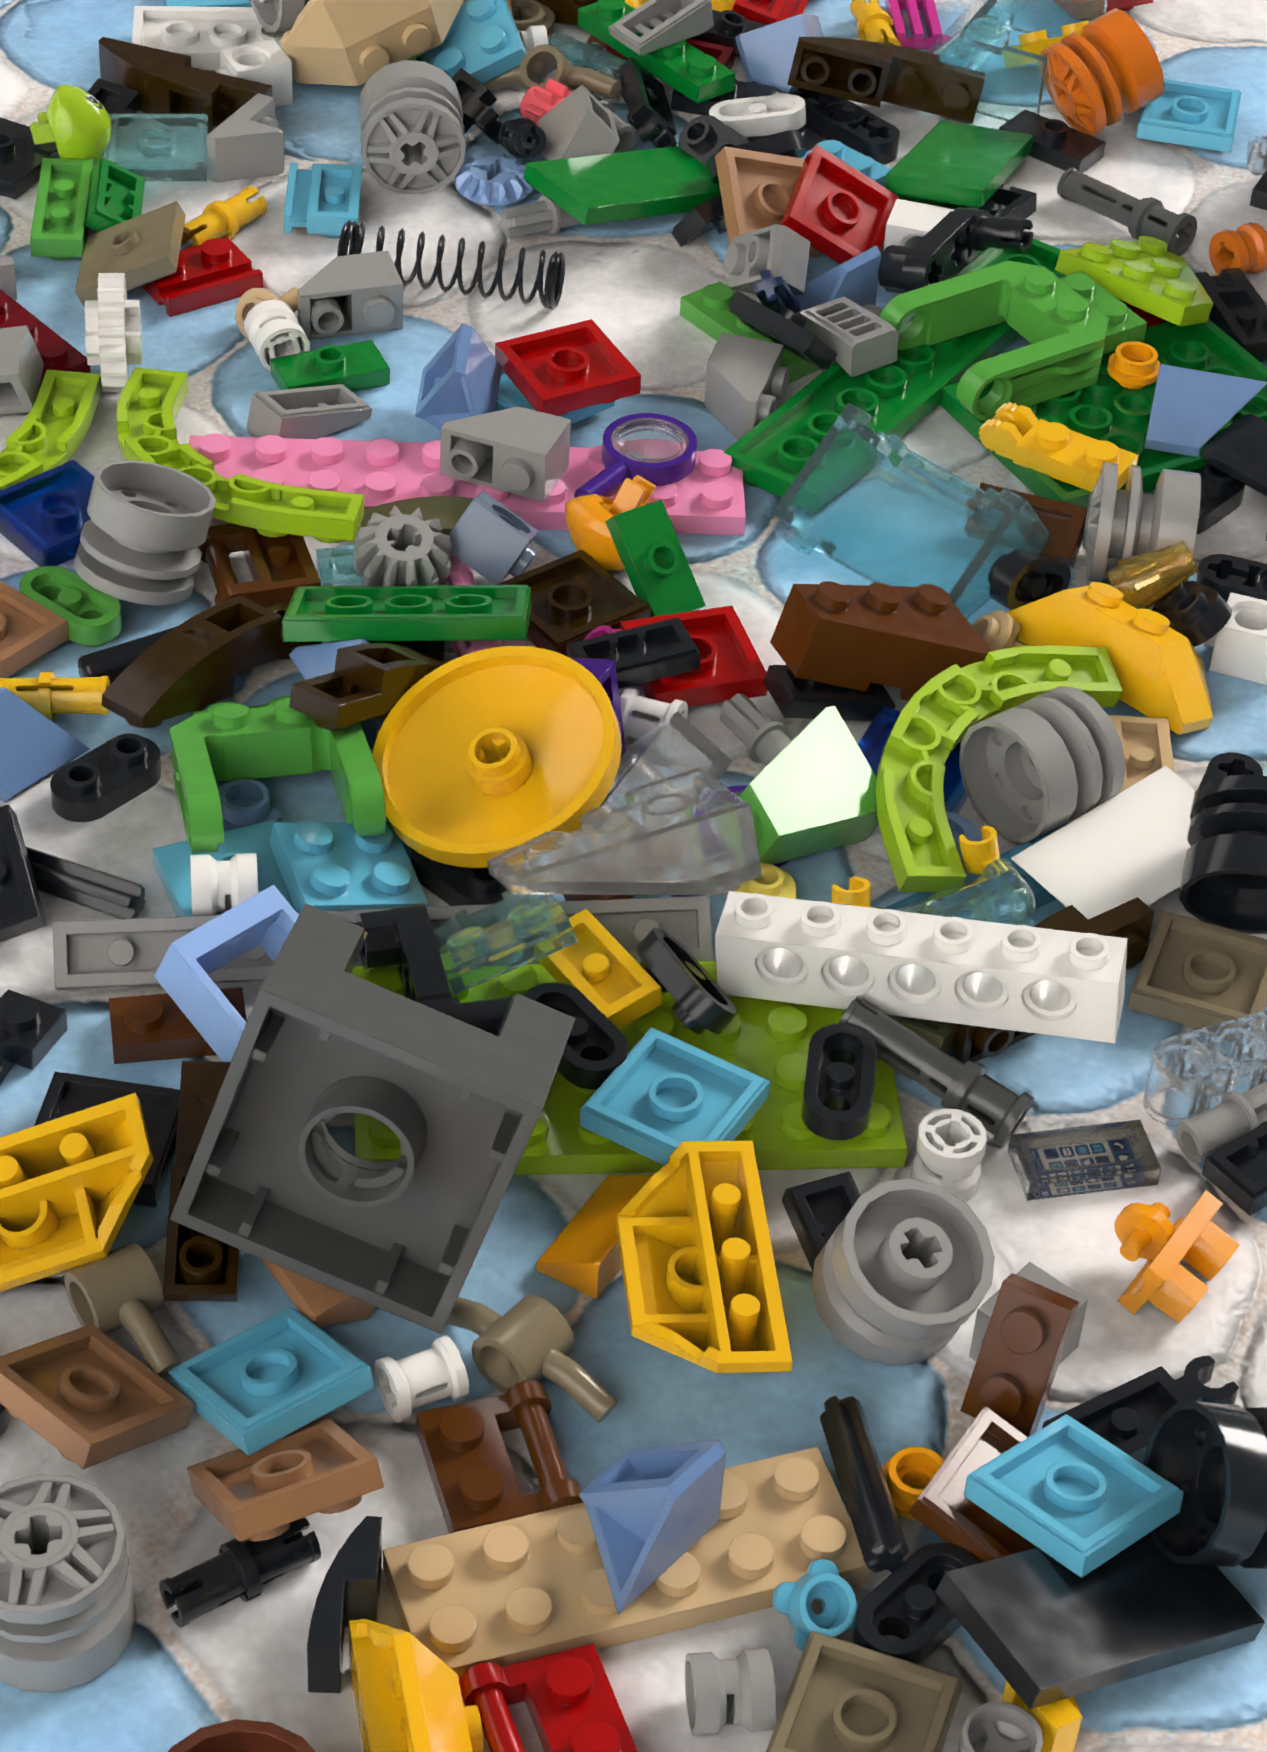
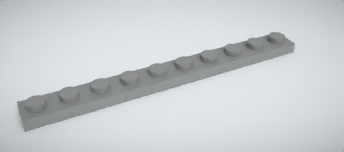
M710 896L426 907L443 965L540 964L534 957L531 939L584 909H587L637 962H641L642 959L638 955L636 947L654 927L665 931L675 938L698 961H713ZM390 908L325 912L356 925L357 914L390 910ZM219 915L53 922L55 989L161 985L154 975L170 944ZM258 945L208 974V976L214 983L264 981L274 962ZM360 955L354 967L363 966Z

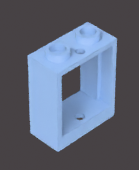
M274 884L172 942L154 975L156 980L222 1062L232 1061L246 1021L208 974L258 945L261 946L273 962L275 961L299 915Z

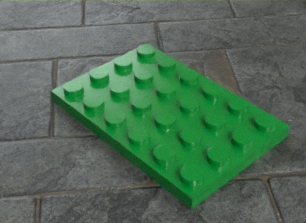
M1209 319L1206 323L1181 327L1167 321L1146 328L1145 339L1141 342L1152 346L1157 351L1158 360L1161 364L1267 382V367ZM1115 350L1103 354L1097 384L1029 406L1038 420L1043 419L1048 422L1063 424L1072 431L1097 440L1109 441L1118 448L1139 455L1137 466L1141 468L1143 493L1154 491L1158 477L1163 469L1190 472L1191 470L1204 467L1207 462L1200 458L1201 449L1243 415L1252 413L1267 421V384L1200 448L1199 457L1144 448L1157 381L1140 389H1129L1121 386L1107 371L1109 357L1115 353ZM994 380L982 390L978 400L990 392L994 385ZM959 382L942 387L940 406L981 443V440L978 439L980 437L978 432L980 431L979 428L986 421L977 419L957 399L956 390ZM993 450L990 452L1036 496L1087 508L1090 491L1054 479L1034 469L1013 463V460L1000 456ZM1126 483L1119 490H1125Z

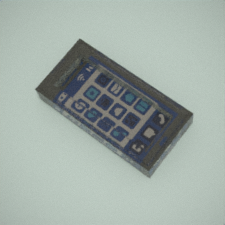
M1140 1119L1010 1135L1008 1154L1027 1201L1158 1185L1161 1166Z

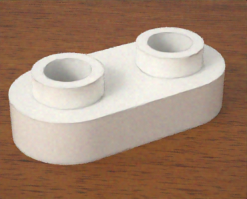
M793 94L725 100L713 105L709 110L710 116L716 117L746 139L754 136L773 135L784 131L798 130L806 124L805 101L800 96Z

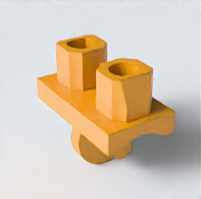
M1206 1190L1185 1218H1180L1174 1225L1168 1219L1170 1217V1210L1163 1203L1155 1202L1151 1206L1143 1203H1131L1124 1207L1114 1223L1115 1233L1122 1244L1120 1253L1129 1261H1136L1139 1257L1147 1261L1117 1302L1134 1315L1148 1300L1174 1321L1180 1323L1209 1289L1207 1285L1183 1267L1180 1261L1182 1259L1185 1260L1210 1281L1224 1267L1239 1247L1235 1240L1211 1221L1223 1203Z

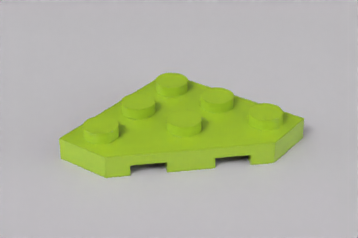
M1139 236L1138 241L1134 242L1113 239L1109 245L1086 242L1083 243L1082 248L1060 250L1055 267L1056 271L1065 275L1083 271L1115 298L1179 327L1208 322L1213 306V301L1185 258L1167 251L1168 244L1160 239Z

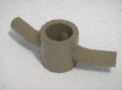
M547 44L539 45L529 50L523 57L521 65L483 83L491 92L515 84L526 85L529 89L536 85L545 88L546 83L544 82L550 72L557 69L552 79L568 86V90L572 89L574 91L583 85L585 88L613 100L617 97L621 88V83L613 78L589 68L575 67L557 48Z
M130 1242L110 1251L105 1258L75 1267L65 1273L64 1283L67 1296L82 1327L93 1324L104 1334H107L124 1326L132 1336L151 1370L161 1378L168 1377V1371L182 1363L158 1321L151 1313L164 1305L163 1289L152 1261L138 1243Z
M527 1295L502 1316L481 1303L461 1297L457 1298L446 1324L463 1328L479 1335L473 1341L471 1349L473 1360L482 1376L495 1389L505 1394L510 1387L517 1383L528 1380L540 1381L543 1377H546L560 1386L598 1423L604 1420L616 1407L619 1401L581 1365L567 1357L573 1351L575 1344L573 1331L566 1318L549 1301L536 1295Z

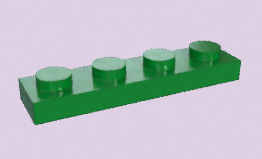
M598 0L596 3L578 9L577 26L628 59L633 57L648 72L697 104L734 90L735 72L685 40L640 56L609 35V26L635 10L626 4L624 0ZM638 32L635 33L639 37L643 36Z

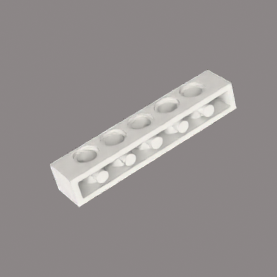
M729 891L715 933L717 985L726 995L844 1010L848 1008L857 996H860L885 1015L1116 1043L1124 1002L1128 938Z

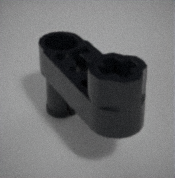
M958 207L954 211H950L913 248L897 245L886 247L878 270L879 284L885 288L886 292L903 294L956 277L977 256L979 251L983 252L988 247L1026 253L1031 247L1033 232H1026L1024 229L1031 230L1033 224L1028 219L1018 220L994 217L987 210Z
M423 903L357 914L356 925L365 928L364 931L368 932L367 939L360 953L364 969L396 965L406 998L493 1035L497 1034L511 998L516 994H511L509 997L460 1003L458 997H452L430 918Z

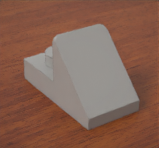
M260 93L256 94L206 136L208 180L223 182L274 176L284 172V134L279 129V123L276 119L275 98Z

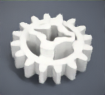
M98 273V300H85L84 306L87 364L100 365L103 392H122L129 379V365H142L143 361L140 300H127L125 273Z

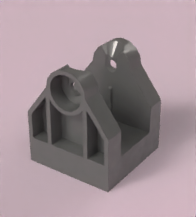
M305 903L259 989L169 1220L441 1334L543 1110L576 1018L516 993L511 998L497 1034L493 1035L352 975L351 972L365 944L368 932L364 931L365 928ZM346 1112L360 1113L373 1117L387 1125L398 1136L401 1142V1154L404 1156L394 1161L372 1162L356 1158L339 1147L328 1133L326 1123L337 1114Z

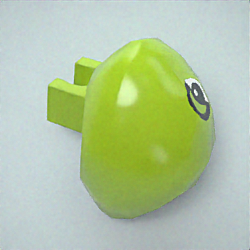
M69 84L58 86L49 101L47 112L39 113L37 115L38 122H32L29 125L34 143L55 142L60 158L93 159V166H95L99 157L103 158L112 133L111 118L105 107L80 87Z

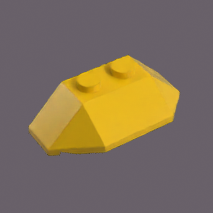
M1091 582L1090 586L1065 589L1007 612L1021 626L1016 639L1028 646L1106 647L1123 690L1119 700L1148 717L1167 718L1169 729L1176 734L1181 735L1209 728L1213 714L1204 662L1189 639L1169 627V619L1160 613L1149 609H1136L1122 601V592L1100 582Z
M136 1093L0 1137V1292L107 1257L154 1160L140 1100Z
M753 1140L683 1141L670 1155L669 1162L643 1185L617 1215L616 1230L631 1336L715 1373L791 1372L793 1361Z
M368 1619L349 1621V1670L363 1752H484L482 1724L478 1706L463 1705L457 1673L409 1632Z

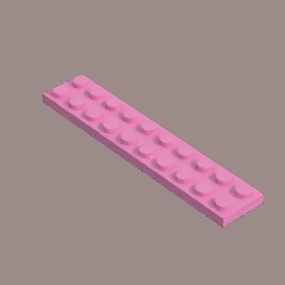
M217 433L205 436L190 435L189 445L198 453L214 462V471L227 479L240 473L282 485L365 494L364 510L381 504L418 497L458 496L475 498L484 491L538 530H569L565 518V503L569 499L575 498L574 493L579 487L605 469L602 462V445L594 448L570 447L569 466L543 502L441 475V440L424 443L395 442L390 439H375L373 441L339 440L333 437L293 439L282 438L276 435L228 437ZM664 447L650 449L615 448L623 456L645 463L670 461L684 453V450H670ZM707 449L705 451H696L695 467L687 477L672 484L656 487L649 503L662 499L676 534L744 536L746 513L743 472L731 466L732 457L723 453L724 450ZM622 484L605 497L615 500Z

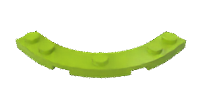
M134 368L117 403V439L119 449L125 460L145 461L164 465L196 478L207 486L216 498L212 518L255 528L263 536L282 537L291 534L314 537L323 543L355 540L364 517L365 494L282 485L240 473L232 476L230 479L218 475L214 471V462L198 453L187 443L179 444L177 440V428L174 422L189 392L188 373Z
M46 370L30 413L23 423L6 438V449L0 453V506L21 497L42 484L74 455L91 426L102 393L100 374Z
M1044 645L1020 646L988 652L984 661L969 664L962 668L957 664L950 666L931 678L912 696L901 711L883 748L877 770L875 792L878 822L899 892L958 893L955 890L961 888L960 886H962L961 884H963L966 878L948 822L943 786L946 768L944 764L957 743L963 739L969 727L1009 708L1017 707V705L1059 686L1078 688L1094 698L1101 707H1115L1123 690L1106 647Z

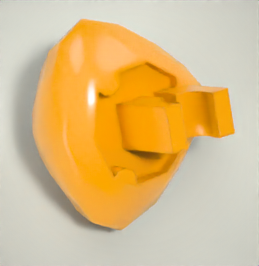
M636 475L633 480L629 478L624 480L615 500L597 494L569 499L565 503V518L576 550H583L608 572L625 570L605 521L617 514L648 504L657 486Z

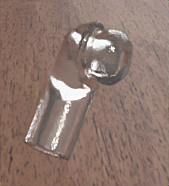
M1267 135L1253 137L1246 146L1247 168L1256 176L1263 175L1267 170Z

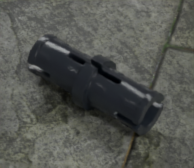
M527 118L508 120L501 125L498 132L500 144L509 154L517 158L535 157L546 146L544 131L535 122ZM532 138L536 140L535 144L531 143Z
M304 1517L290 1522V1528L286 1532L268 1540H248L242 1543L234 1538L220 1546L219 1555L172 1578L167 1577L159 1582V1589L166 1609L174 1605L178 1609L171 1613L172 1620L177 1626L182 1628L188 1625L190 1621L238 1597H241L244 1602H248L261 1595L264 1584L309 1562L313 1563L321 1558V1549L315 1532L312 1531L306 1536H303L302 1531L310 1526L308 1520Z

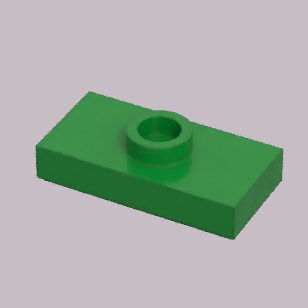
M99 157L91 173L85 226L99 232L140 216L145 179L105 158Z
M372 340L341 346H322L314 351L271 358V375L280 390L343 384L353 392L390 384V368Z
M662 499L617 514L605 521L636 596L651 608V617L697 611L706 606Z

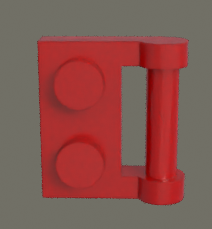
M594 1643L505 1667L490 1662L478 1664L465 1671L459 1677L463 1702L465 1706H478L482 1730L491 1752H525L508 1705L525 1701L544 1752H638Z

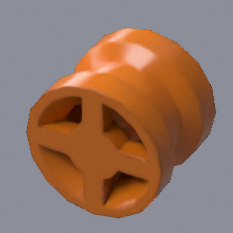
M1250 222L1241 225L1236 231L1227 229L1213 235L1209 245V256L1212 267L1217 275L1223 269L1239 268L1244 275L1246 272L1255 274L1267 269V232L1258 223Z

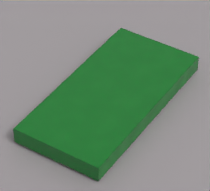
M941 120L886 174L885 188L896 195L980 208L1032 152L1034 135Z
M679 146L529 162L526 164L523 177L529 185L583 225L691 212L695 207L721 194L720 185L712 182L708 167Z
M528 585L298 586L293 593L282 621L283 642H330L365 639L366 641L526 640L531 613V587H528Z

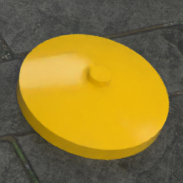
M502 646L483 649L453 659L415 683L398 700L384 720L377 735L372 756L382 782L386 819L404 843L419 854L443 864L467 868H489L517 863L542 854L579 830L601 806L614 783L620 764L622 743L619 722L610 699L601 683L583 665L565 655L544 648Z

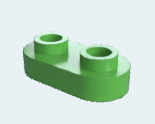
M43 566L27 572L21 578L19 588L22 594L68 621L69 640L86 647H98L113 640L121 632L122 619L119 600L94 589L74 572L58 566Z

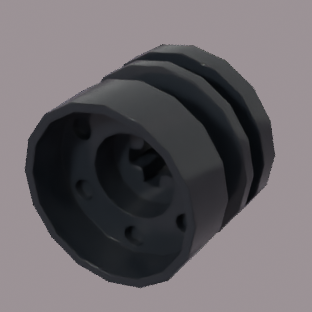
M1255 774L1229 775L1208 781L1195 791L1191 805V822L1187 835V841L1191 847L1187 850L1184 860L1179 899L1186 911L1202 922L1247 934H1267V776Z
M1196 1401L1178 1402L1161 1416L1149 1438L1143 1463L1144 1466L1184 1492L1180 1513L1150 1532L1158 1550L1175 1564L1236 1567L1239 1564L1243 1568L1267 1569V1407L1243 1409L1239 1405Z

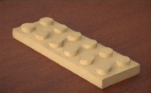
M818 1447L725 1468L719 1521L619 1615L584 1502L383 1549V1571L403 1630L411 1633L457 1673L458 1680L465 1671L482 1663H497L501 1667L592 1643H594L598 1651L774 1607L772 1599L777 1585L782 1582H795L807 1573L808 1565L817 1559L832 1561L839 1570V1576L851 1587L869 1583L871 1570L867 1568L864 1562L852 1520Z

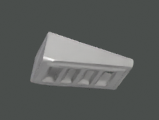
M649 0L609 26V35L640 56L700 35L714 27L711 0ZM638 32L643 36L639 37L635 33Z
M844 296L798 312V315L806 321L804 326L806 330L815 334L837 354L835 361L850 377H855L894 363L898 359V331L884 319Z
M343 384L257 392L252 395L247 431L252 437L276 435L282 438L318 439L370 419L372 408Z

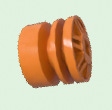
M1117 8L1084 25L1081 35L1072 33L1062 38L1060 43L1056 42L1041 51L1039 59L1041 74L1057 110L1073 129L1092 137L1105 130V126H1111L1119 122L1123 111L1129 114L1162 96L1164 90L1163 71L1154 48L1137 22L1126 12Z

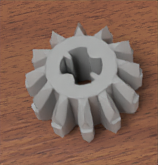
M394 505L389 513V517L373 512L371 519L368 521V526L359 528V533L355 537L354 549L356 552H354L353 567L356 570V575L363 577V584L365 586H428L446 583V578L450 575L451 561L449 559H451L452 543L450 542V536L442 533L439 518L423 521V515L419 507L411 515L402 514L397 506Z

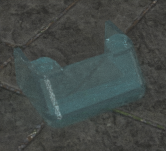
M976 0L961 13L927 52L940 55V62L986 73L976 113L1006 122L1025 109L1039 115L1048 57L1009 47L1011 30L1031 33L1046 29L1047 38L1061 36V26L1086 20L1090 23L1105 14L1108 0Z

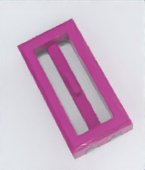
M885 0L886 11L894 24L892 26L894 29L893 33L899 40L901 47L941 49L942 30L934 0ZM900 10L907 11L913 37H906ZM918 10L922 11L928 38H924V31Z

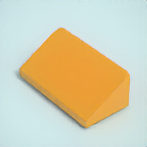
M608 1175L537 1261L536 1271L592 1298L598 1299L622 1268L616 1230L617 1215L653 1175Z

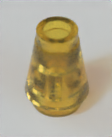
M1182 541L1174 546L1170 545L1118 560L1119 566L1108 571L1107 574L1111 586L1122 592V601L1136 609H1148L1188 580L1190 576L1198 573L1199 570L1190 549Z

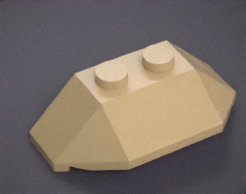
M309 0L298 15L291 31H286L280 39V44L283 51L292 61V77L296 83L360 86L385 65L407 60L416 54L421 55L443 44L464 0Z

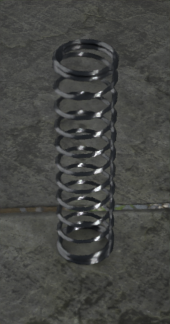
M350 220L344 224L339 239L337 256L361 254L365 236V225L363 222L359 226L356 221L351 222ZM383 225L378 229L376 252L383 249L385 228ZM402 228L398 233L394 265L404 286L409 285L417 274L422 288H429L437 277L440 288L447 292L453 287L457 279L459 289L464 295L469 294L478 282L480 294L484 298H488L492 295L498 283L500 297L505 302L512 298L518 286L520 299L525 305L533 300L537 290L540 302L545 308L551 306L554 309L559 304L565 276V257L562 252L558 254L556 251L551 255L546 273L544 292L543 269L546 252L544 249L540 252L536 280L528 299H525L523 292V266L526 249L524 246L519 252L518 269L510 293L505 296L502 283V267L506 249L504 244L500 245L498 265L493 283L489 291L485 293L482 282V263L485 253L484 241H481L479 244L474 277L469 288L465 290L462 281V260L465 250V239L463 237L459 240L457 264L449 285L444 287L441 262L445 247V236L442 234L439 237L436 265L429 282L424 284L421 270V259L425 244L424 232L422 231L418 236L416 262L407 281H404L401 269L405 231Z

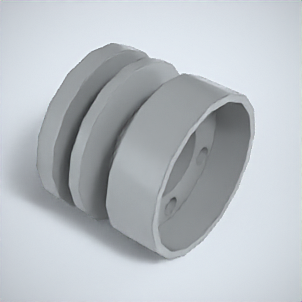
M402 60L382 67L369 77L362 89L359 100L361 156L368 173L382 187L399 194H425L439 190L454 179L463 165L466 140L462 123L461 98L455 82L442 69L424 61Z
M121 460L108 462L97 468L86 511L91 520L84 523L74 568L79 577L94 589L117 599L155 606L181 603L192 596L196 572L198 571L202 556L198 546L206 541L216 498L211 490L199 480L177 469L145 461Z
M1103 462L1098 480L1089 495L1084 527L1083 549H1085L1087 560V581L1102 582L1108 557L1116 558L1115 584L1124 585L1126 583L1133 561L1144 562V576L1147 588L1162 589L1170 582L1179 580L1181 583L1188 581L1199 519L1201 498L1200 473L1163 469L1156 482L1154 493H1143V479L1140 466L1131 465L1126 489L1118 490V464Z
M1056 687L1017 705V707L1009 708L970 726L960 746L959 766L963 786L974 810L987 826L995 828L998 835L1009 841L1025 843L1084 815L1117 795L1124 783L1125 758L1122 742L1114 724L1098 702L1078 688Z
M35 1474L6 1482L0 1486V1681L20 1690L58 1692L87 1684L115 1665L132 1640L137 1611L133 1583L129 1573L130 1563L126 1550V1535L118 1507L99 1487L70 1475Z

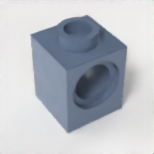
M484 491L473 499L449 533L450 542L452 543V554L494 585L503 582L509 574L513 577L523 574L538 553L529 545L539 531Z

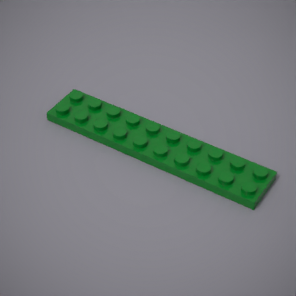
M1033 239L1031 247L1026 253L988 247L983 252L979 251L977 256L957 276L1004 261L1044 266L1059 279L1067 275L1055 270L1061 249ZM915 313L909 315L903 321L899 332L904 331L911 324ZM1005 321L931 346L923 344L907 350H898L896 362L855 377H850L837 362H834L828 370L823 371L723 453L732 457L731 466L742 470L743 481L747 484L759 487L790 501L798 507H804L814 512L940 405L942 387L959 382L963 374L972 365L981 360L997 356L1021 335Z

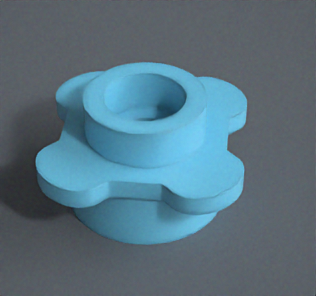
M827 1559L812 1561L808 1565L807 1573L795 1582H782L778 1584L772 1599L775 1610L785 1614L795 1630L794 1643L802 1652L811 1631L835 1637L846 1630L853 1629L859 1607L851 1586L839 1576L837 1566ZM815 1598L819 1599L822 1603V1610L818 1614L814 1613L811 1609V1603Z

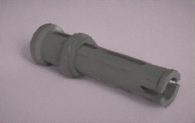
M1073 167L1068 168L1058 182L1057 193L1060 197L1069 199L1097 214L1127 226L1129 233L1134 239L1138 240L1139 236L1160 239L1168 244L1167 251L1181 256L1188 250L1195 238L1197 220L1194 216L1186 212L1179 215L1164 208L1162 201L1153 197L1139 200L1111 185L1087 176Z
M857 996L851 1002L838 1023L854 1025L868 1032L877 1044V1058L929 1089L930 1092L942 1099L940 1105L944 1108L959 1109L975 1116L982 1122L986 1131L994 1135L993 1143L1000 1148H1004L1033 1104L1035 1099L1027 1092L1021 1095L1012 1092L985 1074L986 1066L978 1061L973 1063L968 1060L964 1064L953 1056L951 1057L925 1038L879 1011L860 996Z

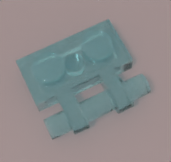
M547 882L522 891L520 886L501 893L502 901L469 915L466 909L447 916L448 924L433 929L447 980L454 995L578 943L567 915L557 899H554Z

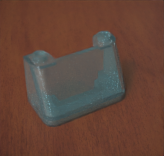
M848 402L772 511L773 516L786 529L782 538L803 554L809 556L815 549L872 583L878 582L890 586L908 587L932 584L941 587L950 595L951 601L964 617L968 619L991 599L988 574L994 562L1001 555L1009 554L1015 549L1041 553L1051 538L1049 532L1029 502L1023 497L1006 488H1003L1000 493L991 487L986 492L910 451L900 437L891 434L889 437L880 431L876 433L870 425L873 417Z

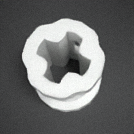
M626 687L619 698L625 741L629 736L660 744L663 752L673 754L678 749L684 735L688 717L687 702L675 699L670 704L640 696L638 689Z
M447 1335L435 1339L432 1347L428 1350L397 1361L390 1356L375 1361V1378L381 1399L390 1417L396 1423L410 1419L413 1409L446 1397L456 1402L466 1398V1395L469 1394V1380L465 1365L457 1346Z

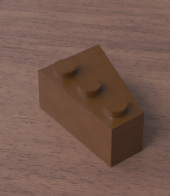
M824 581L820 584H793L770 641L797 678L867 692L870 682L902 689L900 697L902 700L907 701L931 678L950 666L957 664L962 668L969 664L984 661L988 652L992 651L951 601L950 595L941 587L932 584H921L918 587L890 586L878 582L870 585H841L831 581Z

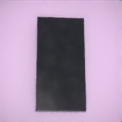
M1150 1533L1082 1578L1039 1548H1034L945 1572L936 1590L937 1595L1029 1709L1255 1641L1265 1623L1263 1618L1217 1566L1175 1564L1158 1550Z

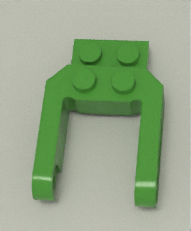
M1004 261L900 294L886 304L879 316L899 332L898 350H907L923 344L931 346L1005 321L1031 343L1030 345L981 360L972 365L961 377L957 386L956 397L965 409L977 419L983 421L995 418L996 411L1004 403L1008 404L1011 402L1012 404L1016 403L1018 406L1029 407L1097 384L1103 354L1116 350V347L1124 342L1144 341L1147 328L1145 320L1083 271L1069 274L1059 279L1044 266L1014 261ZM915 313L911 324L904 331L899 332L903 321L909 315ZM994 380V385L990 392L978 400L982 390Z
M291 696L274 698L264 705L245 706L234 702L216 703L209 706L207 710L192 711L191 717L169 728L173 749L171 759L175 772L173 775V785L191 855L218 852V844L225 843L221 801L216 781L228 782L237 779L307 774L320 770H328L346 824H353V829L356 831L357 836L384 835L386 830V814L382 782L360 722L351 724L350 728L342 731L323 729L313 723V718L289 707Z

